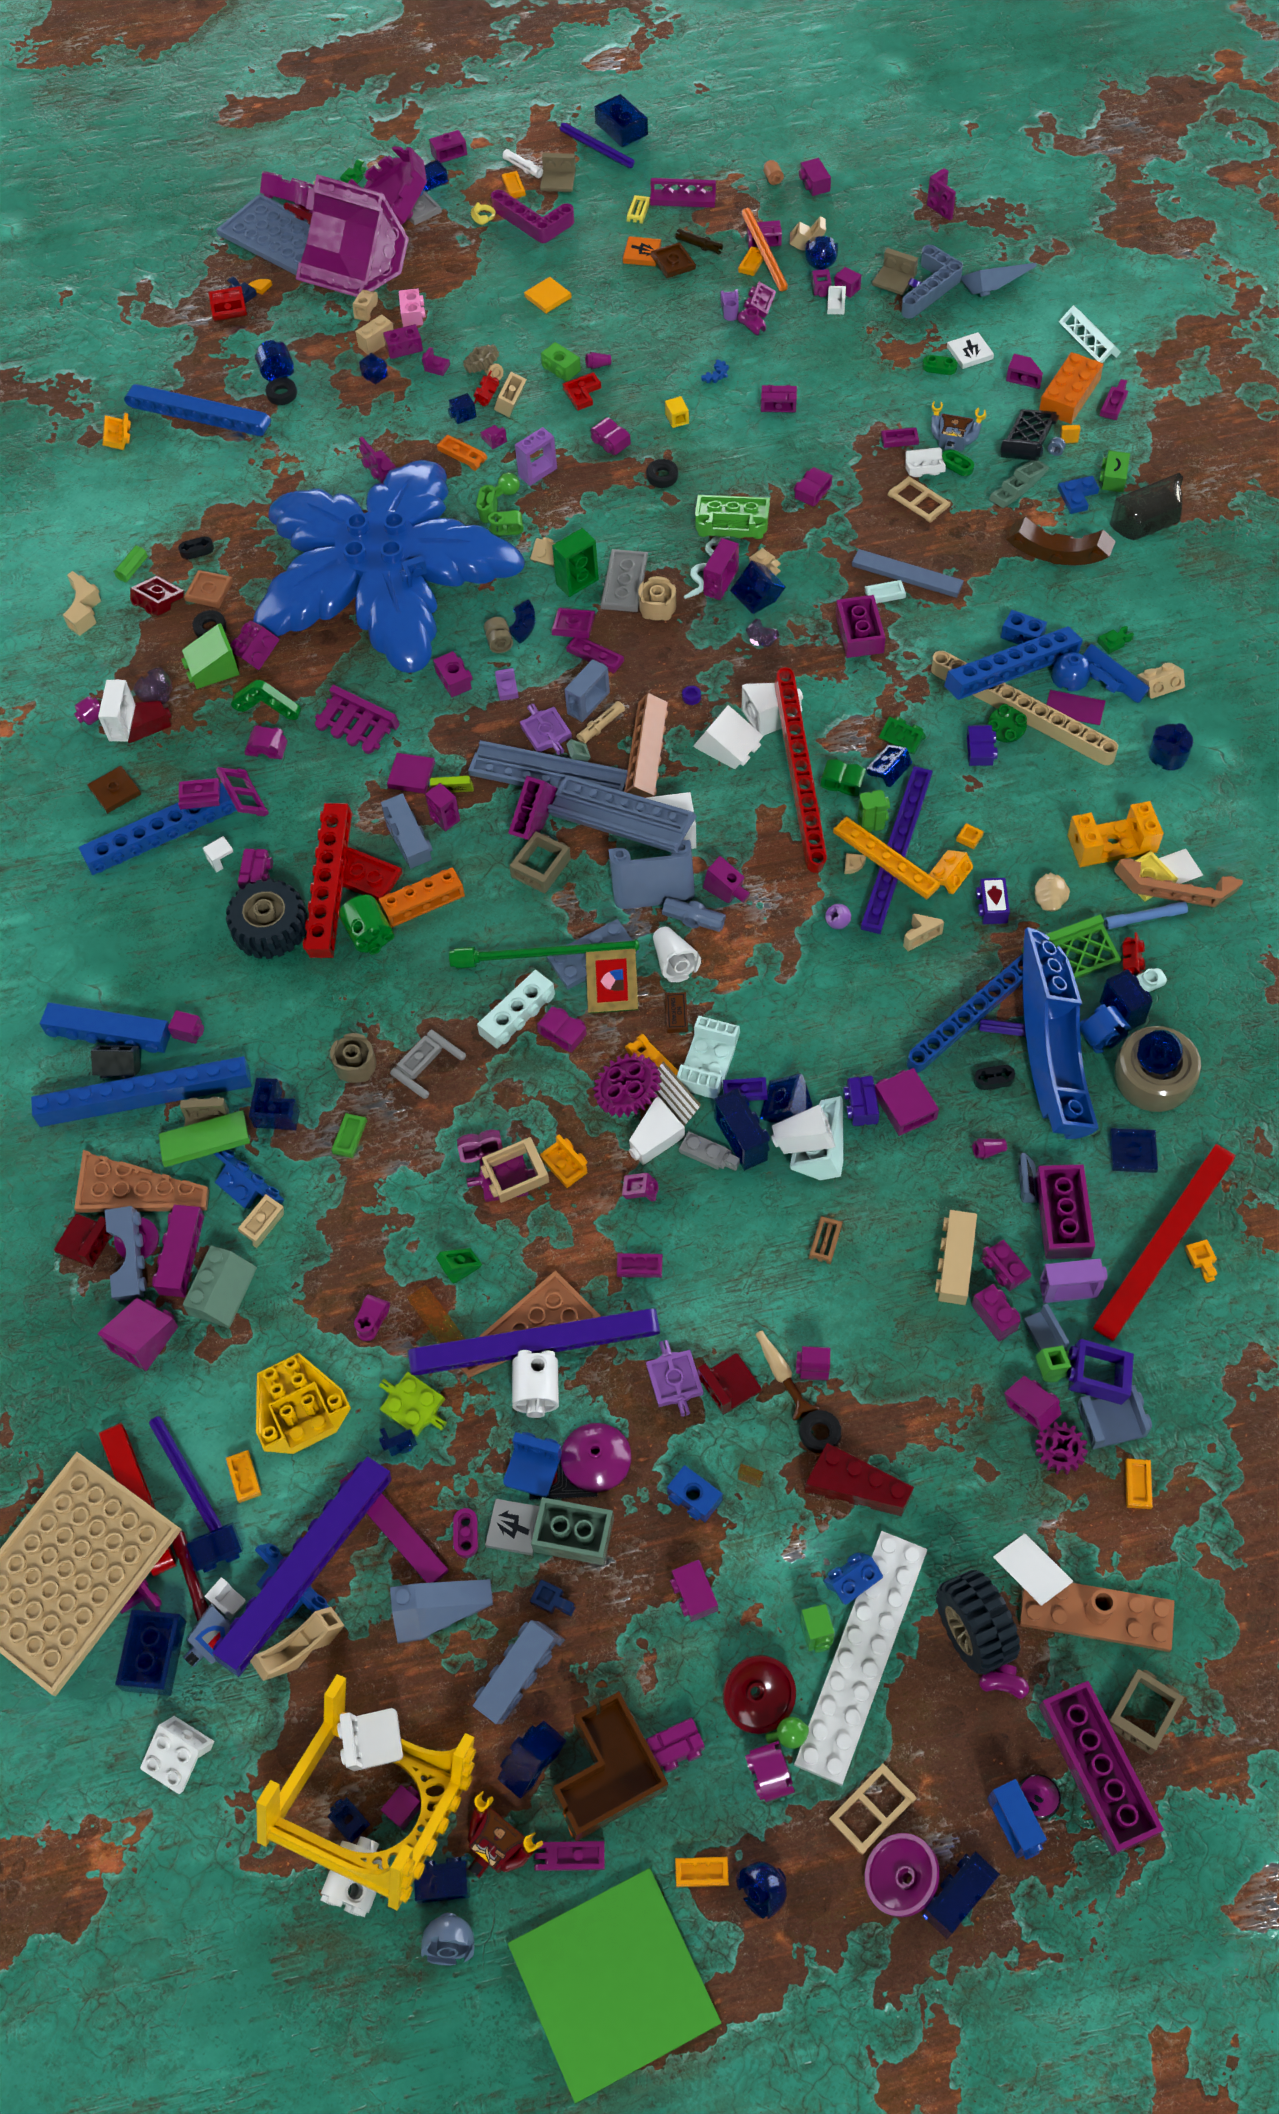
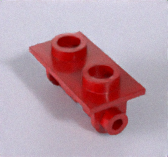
M491 370L488 376H483L480 382L482 387H477L473 395L476 398L473 403L474 406L476 402H479L482 406L489 405L493 394L499 386L498 378L490 376Z
M1135 932V939L1127 937L1122 942L1123 956H1131L1130 958H1123V973L1127 977H1132L1137 973L1139 975L1142 973V970L1146 969L1145 960L1142 957V952H1145V944L1143 940H1140L1137 932Z

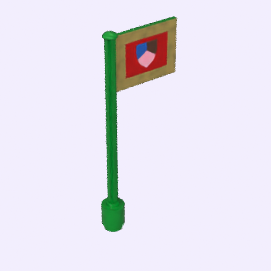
M637 939L635 941L488 952L476 951L475 947L455 948L449 951L450 966L456 967V969L477 967V963H480V961L586 953L588 1013L639 1010L636 951L639 950L640 944Z

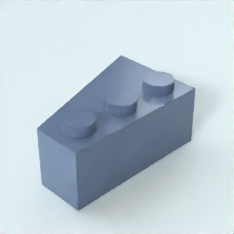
M403 793L381 802L386 826L409 868L412 869L432 860L430 853L433 851L429 840H425L423 829L420 825L418 826L416 817L411 811Z

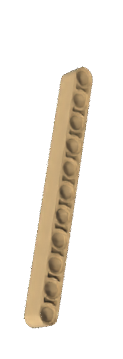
M937 651L933 655L931 671L935 676L946 681L949 670L966 665L967 663L945 651ZM1006 683L973 694L976 698L995 708H999L1003 704L1015 708L1026 715L1027 725L1100 764L1111 765L1115 761L1118 750L1117 742Z

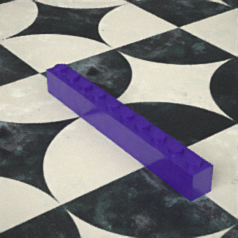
M368 1456L363 1462L360 1461L355 1466L348 1481L345 1480L340 1485L335 1498L328 1500L325 1504L324 1512L318 1519L315 1518L310 1523L306 1535L303 1538L300 1537L295 1542L291 1554L279 1562L276 1573L264 1581L261 1592L257 1597L254 1596L249 1600L245 1608L246 1611L241 1617L234 1619L227 1635L224 1638L221 1637L216 1642L212 1654L218 1663L236 1676H241L251 1663L250 1660L253 1656L258 1654L392 1481L389 1470Z

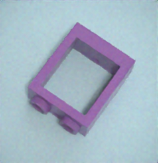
M540 428L515 444L518 476L529 486L557 469L554 436L545 428ZM543 447V456L531 463L530 455Z
M1101 1259L1045 1264L1039 1281L1043 1303L1098 1298L1101 1289L1104 1287V1282L1107 1280V1270L1105 1266L1102 1267Z

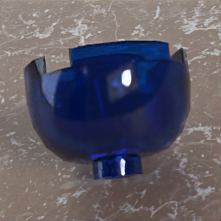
M818 236L815 237V241H807L805 244V258L810 266L818 270H825L835 263L838 256V243H834L833 238Z
M1155 1030L1147 1033L1138 1044L1137 1058L1141 1066L1151 1073H1168L1180 1064L1183 1057V1045L1180 1039L1174 1033L1167 1030Z
M758 1861L737 1872V1887L739 1890L744 1889L748 1897L743 1898V1900L754 1914L762 1919L768 1916L767 1919H770L780 1911L787 1898L786 1877L781 1869L767 1862Z

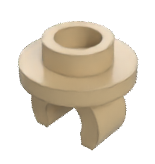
M494 363L489 366L488 370H485L487 376L491 370V377H496L498 380L503 377V368L500 364Z

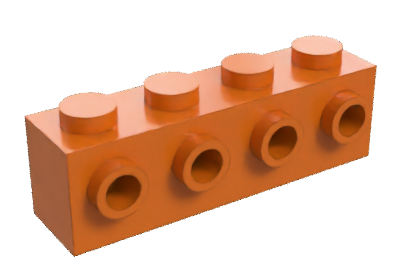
M452 867L442 870L431 877L423 878L417 883L407 885L398 891L388 893L379 898V903L392 928L460 899L465 894L463 885Z

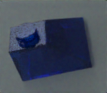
M801 1073L769 1082L767 1100H764L760 1119L779 1123L812 1108L813 1104L804 1076Z

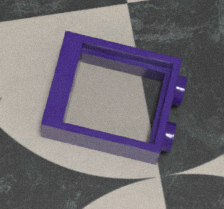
M1080 1339L1074 1346L1070 1347L1068 1359L1071 1360V1368L1067 1371L1066 1379L1069 1381L1068 1390L1120 1405L1131 1396L1133 1353ZM1085 1355L1115 1363L1114 1385L1083 1377Z

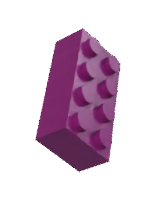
M1084 1164L1039 1166L1035 1180L1045 1258H1091L1095 1249V1240Z

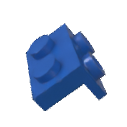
M853 1554L847 1559L848 1563L841 1568L836 1567L828 1573V1577L823 1580L826 1587L836 1592L841 1602L845 1605L883 1578V1574L875 1561L867 1554Z

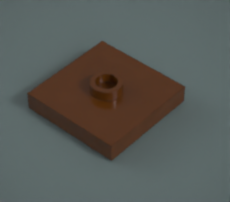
M680 242L651 251V257L666 278L696 269L695 262Z
M122 766L87 784L89 790L107 814L141 795L140 790Z

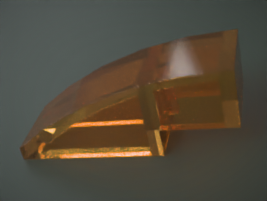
M426 1285L406 1297L438 1344L465 1340L458 1327Z

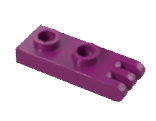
M604 1841L543 1842L542 1847L538 1849H545V1853L534 1854V1860H545V1864H535L534 1871L605 1870Z

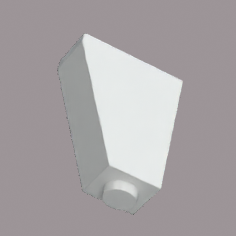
M659 1097L654 1099L629 1140L630 1155L635 1161L639 1160L642 1165L685 1137V1127Z
M820 1104L772 1125L774 1133L771 1135L775 1147H780L784 1154L836 1147L828 1118Z

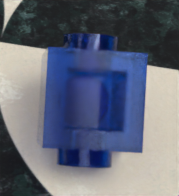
M468 393L449 400L450 408H448V413L457 424L477 417L475 403Z

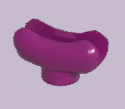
M750 307L738 314L737 320L739 323L749 328L754 335H759L760 329L763 332L766 331L765 321L759 316L757 308Z
M1008 1664L997 1668L996 1671L983 1674L979 1682L983 1691H1005L1018 1699L1024 1698L1029 1692L1028 1682L1024 1678L1016 1676L1017 1668Z

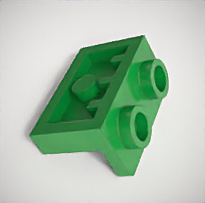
M889 716L878 738L914 755L921 741L925 740L926 735L921 727L914 724L911 727L902 718L895 717L894 719Z

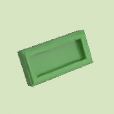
M345 1113L331 1150L332 1154L349 1158L354 1157L367 1123L365 1117Z

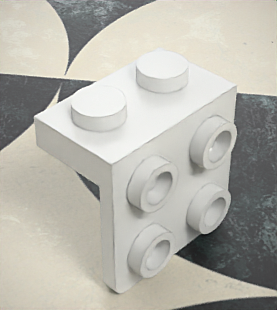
M389 1708L355 1716L350 1712L340 1714V1723L337 1724V1730L340 1739L342 1738L344 1749H341L340 1754L342 1763L346 1765V1768L358 1771L397 1762L403 1758L398 1714L395 1709Z

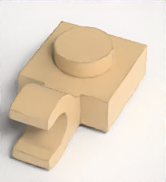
M763 548L749 557V563L761 572L767 569L774 576L781 572L777 568L781 563L775 559V556Z

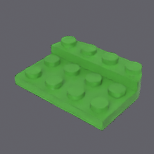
M698 495L695 510V529L701 537L709 535L720 538L730 536L761 539L768 530L770 498Z

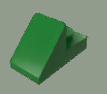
M471 1248L442 1251L436 1256L441 1268L453 1284L482 1266Z

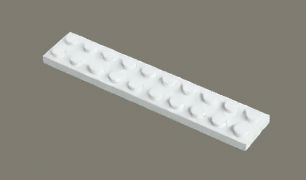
M881 1531L872 1558L883 1574V1578L860 1594L855 1600L809 1723L807 1739L800 1747L794 1766L840 1786L843 1785L927 1552L926 1548Z

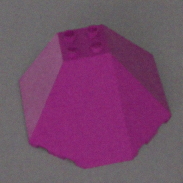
M317 174L313 192H315L313 213L302 260L298 264L296 280L357 297L362 290L372 292L400 275L409 238L384 194Z

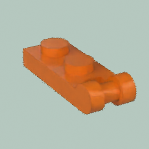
M448 434L437 445L438 451L468 465L474 471L480 467V463H484L487 460V455L483 451Z

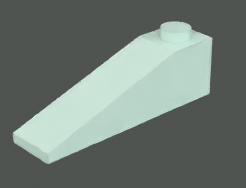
M841 1096L821 1100L819 1103L828 1118L836 1147L792 1153L791 1170L818 1180L841 1177L843 1166V1099Z

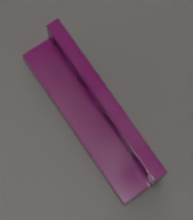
M651 178V206L715 208L716 180ZM655 184H661L664 188L655 189ZM678 185L680 188L673 190L671 186ZM689 185H693L696 187V189L692 191L689 190L687 187ZM712 186V191H705L703 187Z

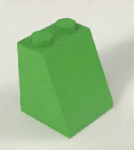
M221 623L214 626L182 650L184 658H181L185 669L189 668V671L186 673L190 683L194 682L196 689L240 675Z

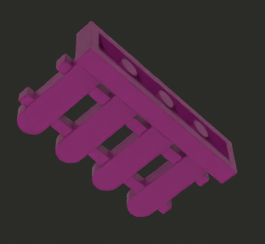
M332 685L329 690L332 699L328 698L326 700L327 706L323 712L315 716V726L319 731H324L330 726L332 727L330 732L334 738L338 739L343 734H346L348 745L356 746L360 741L363 743L362 749L366 754H371L375 749L379 750L381 747L379 743L384 735L390 734V728L397 730L400 725L395 714L335 685ZM339 711L343 712L336 722L332 721ZM354 718L358 719L352 730L348 729ZM370 726L374 727L367 738L363 736Z

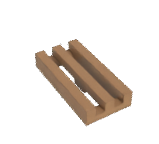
M821 1216L809 1259L813 1260L816 1258L820 1262L827 1261V1264H831L842 1228V1221ZM828 1223L820 1253H816L823 1225ZM835 1225L837 1227L827 1256L824 1255L832 1226Z

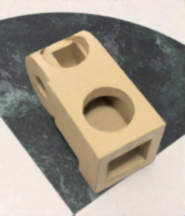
M362 290L353 302L354 319L369 321L371 318L370 313L378 302L377 292Z

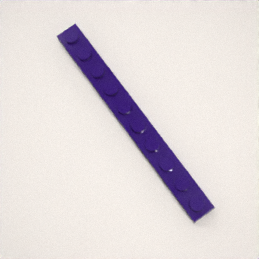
M913 766L888 842L890 848L905 858L933 773L932 770ZM882 867L879 869L861 924V930L880 935L898 882L896 877Z

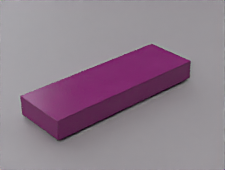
M574 637L566 647L567 652L588 662L593 659L603 663L608 667V671L615 673L624 662V656L585 638Z

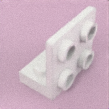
M173 1716L158 1725L140 1769L176 1793L181 1794L187 1785L197 1759L209 1752L215 1741Z

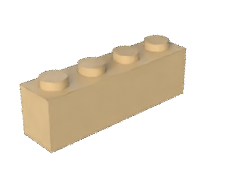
M950 1210L949 1217H944L942 1231H946V1238L941 1239L940 1251H944V1256L939 1258L937 1272L942 1273L941 1279L936 1280L935 1292L939 1293L938 1301L966 1305L977 1214Z

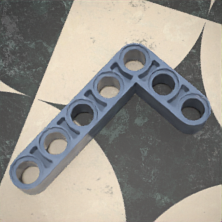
M934 245L924 246L922 248L921 266L932 272L933 275L903 297L902 316L909 319L915 317L960 283L963 264Z

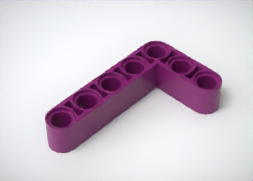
M495 190L491 193L492 207L495 209V212L540 243L549 242L571 227L575 222L574 208L571 204H562L542 217L503 190Z

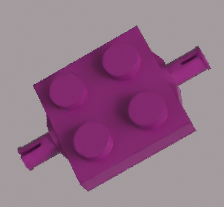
M523 1155L492 1167L502 1191L537 1176L533 1168L527 1169ZM481 1158L479 1159L480 1167L483 1166V1161ZM480 1170L479 1177L466 1178L468 1187L481 1185L484 1191L485 1202L499 1200L498 1196L493 1197L489 1185L492 1184L490 1178L485 1179L482 1170ZM526 1192L516 1197L528 1196L529 1193Z

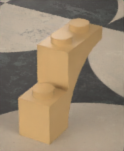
M72 571L67 577L76 594L72 605L63 614L68 628L81 636L96 624L95 613L92 608L100 603L101 599L98 594L99 590L94 584H89L82 575H77Z
M332 1607L315 1611L292 1634L271 1648L255 1654L250 1662L263 1681L296 1670L313 1650L329 1645L345 1625Z

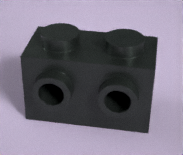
M97 1045L91 1050L92 1075H100V1078L121 1076L122 1079L134 1077L141 1070L139 1046Z

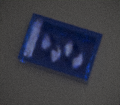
M621 94L594 106L595 123L621 147L627 146L648 135V118Z
M737 1088L714 1099V1119L735 1156L740 1158V1164L745 1171L768 1160V1151H770L768 1141H770V1137L765 1129H761L756 1112H751L746 1095H741Z
M132 1609L115 1685L125 1692L171 1696L187 1621L180 1614Z

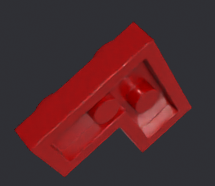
M594 372L562 384L563 390L577 411L592 406L593 399L589 393L601 389V382Z

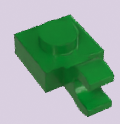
M357 159L354 168L349 167L341 175V181L348 183L350 179H353L358 184L363 178L362 173L366 170L365 167H362L364 161Z

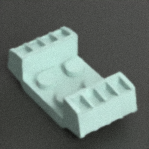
M698 1016L694 1026V1038L684 1065H680L677 1078L689 1092L717 1100L735 1052L740 1034V1026Z

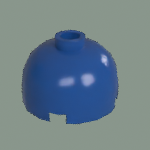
M1068 652L1058 657L1053 665L1051 674L1053 683L1061 689L1062 687L1068 688V691H1078L1086 687L1091 674L1089 672L1090 663L1088 659L1076 652Z

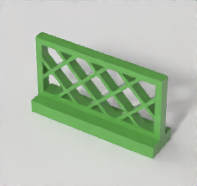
M1101 914L1045 934L1050 937L1048 941L1052 942L1056 947L1060 946L1067 950V957L1069 951L1081 955L1078 963L1069 960L1071 966L1076 967L1075 973H1073L1075 979L1121 961L1103 925L1104 919ZM1100 932L1103 938L1102 944L1090 940L1092 934ZM1080 940L1085 942L1083 951L1072 947L1073 941ZM1088 944L1100 948L1097 956L1086 952ZM1102 949L1110 952L1113 959L1107 961L1100 958ZM1083 957L1094 960V965L1092 967L1081 965Z

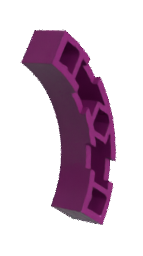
M267 171L262 172L260 193L268 198L275 196L295 202L296 205L304 206L309 212L313 213L314 184L292 178L290 181L282 179L280 174Z

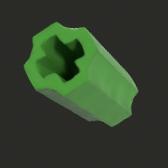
M135 545L113 571L115 577L126 583L148 557L146 551L142 547Z

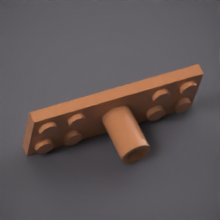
M1071 1583L1041 1606L1023 1588L1019 1626L1170 1652L1172 1650L1175 1600Z

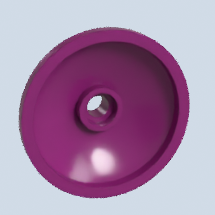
M589 1423L578 1427L567 1437L561 1450V1465L565 1476L574 1486L587 1492H603L614 1488L626 1477L631 1465V1449L627 1439L618 1429L604 1423ZM593 1449L600 1451L597 1455L591 1453Z
M909 1833L893 1834L883 1839L871 1852L865 1868V1886L869 1898L879 1910L894 1917H909L923 1910L935 1895L939 1883V1865L934 1851L924 1840ZM912 1875L911 1882L907 1884V1878Z

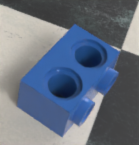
M1011 610L1003 624L1001 638L1016 644L1025 643L1045 635L1047 622Z

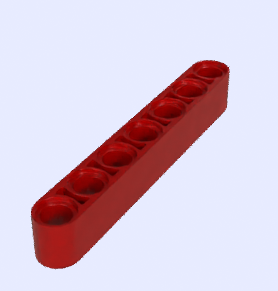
M118 1423L99 1432V1437L116 1481L156 1510L123 1424ZM170 1546L151 1570L154 1577L177 1566Z

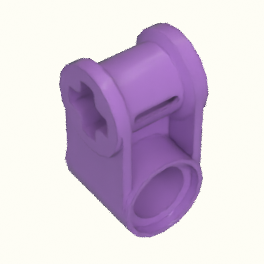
M738 289L732 292L720 291L724 319L728 321L736 320L739 314Z

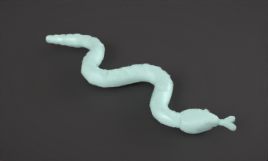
M715 536L706 544L705 550L710 557L714 552L711 547L717 546L722 538ZM707 563L697 564L691 569L690 576L699 584V587L684 595L685 599L703 592L704 580L697 573L703 571Z

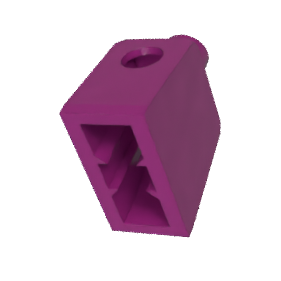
M721 856L707 869L703 888L724 902L730 903L736 897L744 903L750 895V892L742 887L745 879L744 876Z

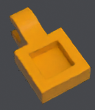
M1208 1240L1186 1245L1184 1250L1193 1268L1201 1267L1202 1276L1206 1283L1215 1281L1214 1276L1217 1275V1271L1212 1264L1216 1262L1217 1258Z

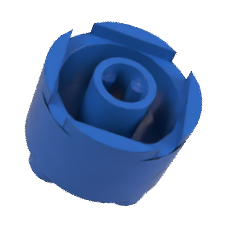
M1105 1004L1096 1008L1095 1014L1090 1018L1080 1022V1033L1095 1053L1104 1052L1102 1048L1109 1046L1110 1049L1115 1047L1129 1034L1126 1030H1131V1026L1115 1006L1106 1007Z

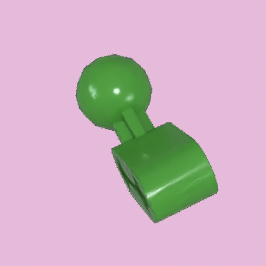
M510 472L504 473L499 477L496 487L484 485L480 488L476 507L481 522L489 523V514L497 512V497L502 494L510 496L517 493L520 488V480L517 475Z

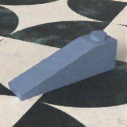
M1036 263L979 270L961 276V280L973 295L980 294V297L990 295L991 291L999 289L1037 265Z
M490 1579L419 1583L390 1587L392 1615L398 1644L424 1640L430 1637L431 1634L451 1626L452 1623L493 1605Z

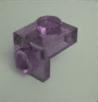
M755 619L746 629L752 645L769 647L780 636L777 629L763 627L760 619Z

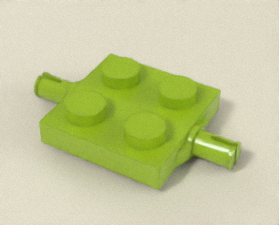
M407 1372L395 1386L386 1379L382 1380L384 1384H379L380 1388L389 1393L388 1398L380 1407V1411L416 1437L430 1423L439 1430H443V1426H446L447 1422L436 1416L445 1398L411 1375V1373Z

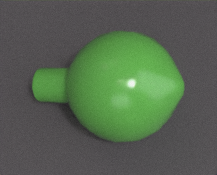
M787 1717L779 1723L776 1732L766 1734L767 1743L779 1741L786 1748H799L807 1739L809 1727L797 1717Z

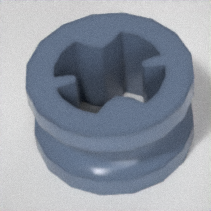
M1054 437L1048 445V452L1054 456H1059L1063 453L1066 443L1063 439Z

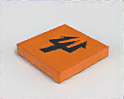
M629 236L623 256V263L656 266L655 261L651 257V251L661 247V239Z

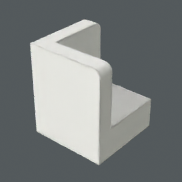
M829 286L827 314H844L846 286Z
M224 836L203 847L206 859L216 872L223 869L220 859L233 852L232 847Z
M222 1577L204 1596L230 1621L246 1603L245 1598L236 1592Z

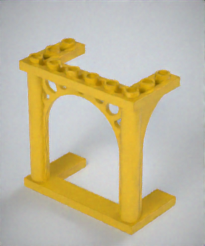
M337 1674L324 1694V1722L282 1790L280 1791V1784L270 1780L256 1802L257 1843L267 1847L268 1843L272 1841L387 1897L388 1907L398 1911L401 1903L408 1901L413 1890L411 1885L414 1879H420L425 1868L424 1861L426 1857L433 1855L439 1833L442 1835L445 1833L451 1811L454 1813L457 1811L461 1802L460 1795L462 1791H467L473 1779V1776L470 1774L474 1767L472 1760L476 1753V1749L473 1748L474 1737L465 1733L458 1747L449 1751L429 1750L401 1739L403 1758L393 1763L403 1768L413 1778L418 1787L421 1797V1812L415 1827L403 1841L383 1851L362 1853L343 1848L284 1819L333 1737H339L337 1724L340 1723V1714L345 1713L346 1678ZM424 1775L429 1780L423 1782L421 1776ZM432 1786H441L444 1789L441 1795L435 1797L429 1796L426 1793L427 1789ZM429 1804H436L433 1806V1811L427 1809ZM423 1827L424 1830L420 1832L418 1831V1828ZM392 1855H396L394 1862L392 1863L391 1867H389V1857ZM381 1860L382 1869L379 1868V1864H373V1862Z

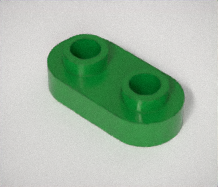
M928 355L923 359L922 367L929 373L952 375L956 373L958 363L952 357Z
M952 449L942 453V460L950 470L961 476H969L973 473L974 462L970 458Z

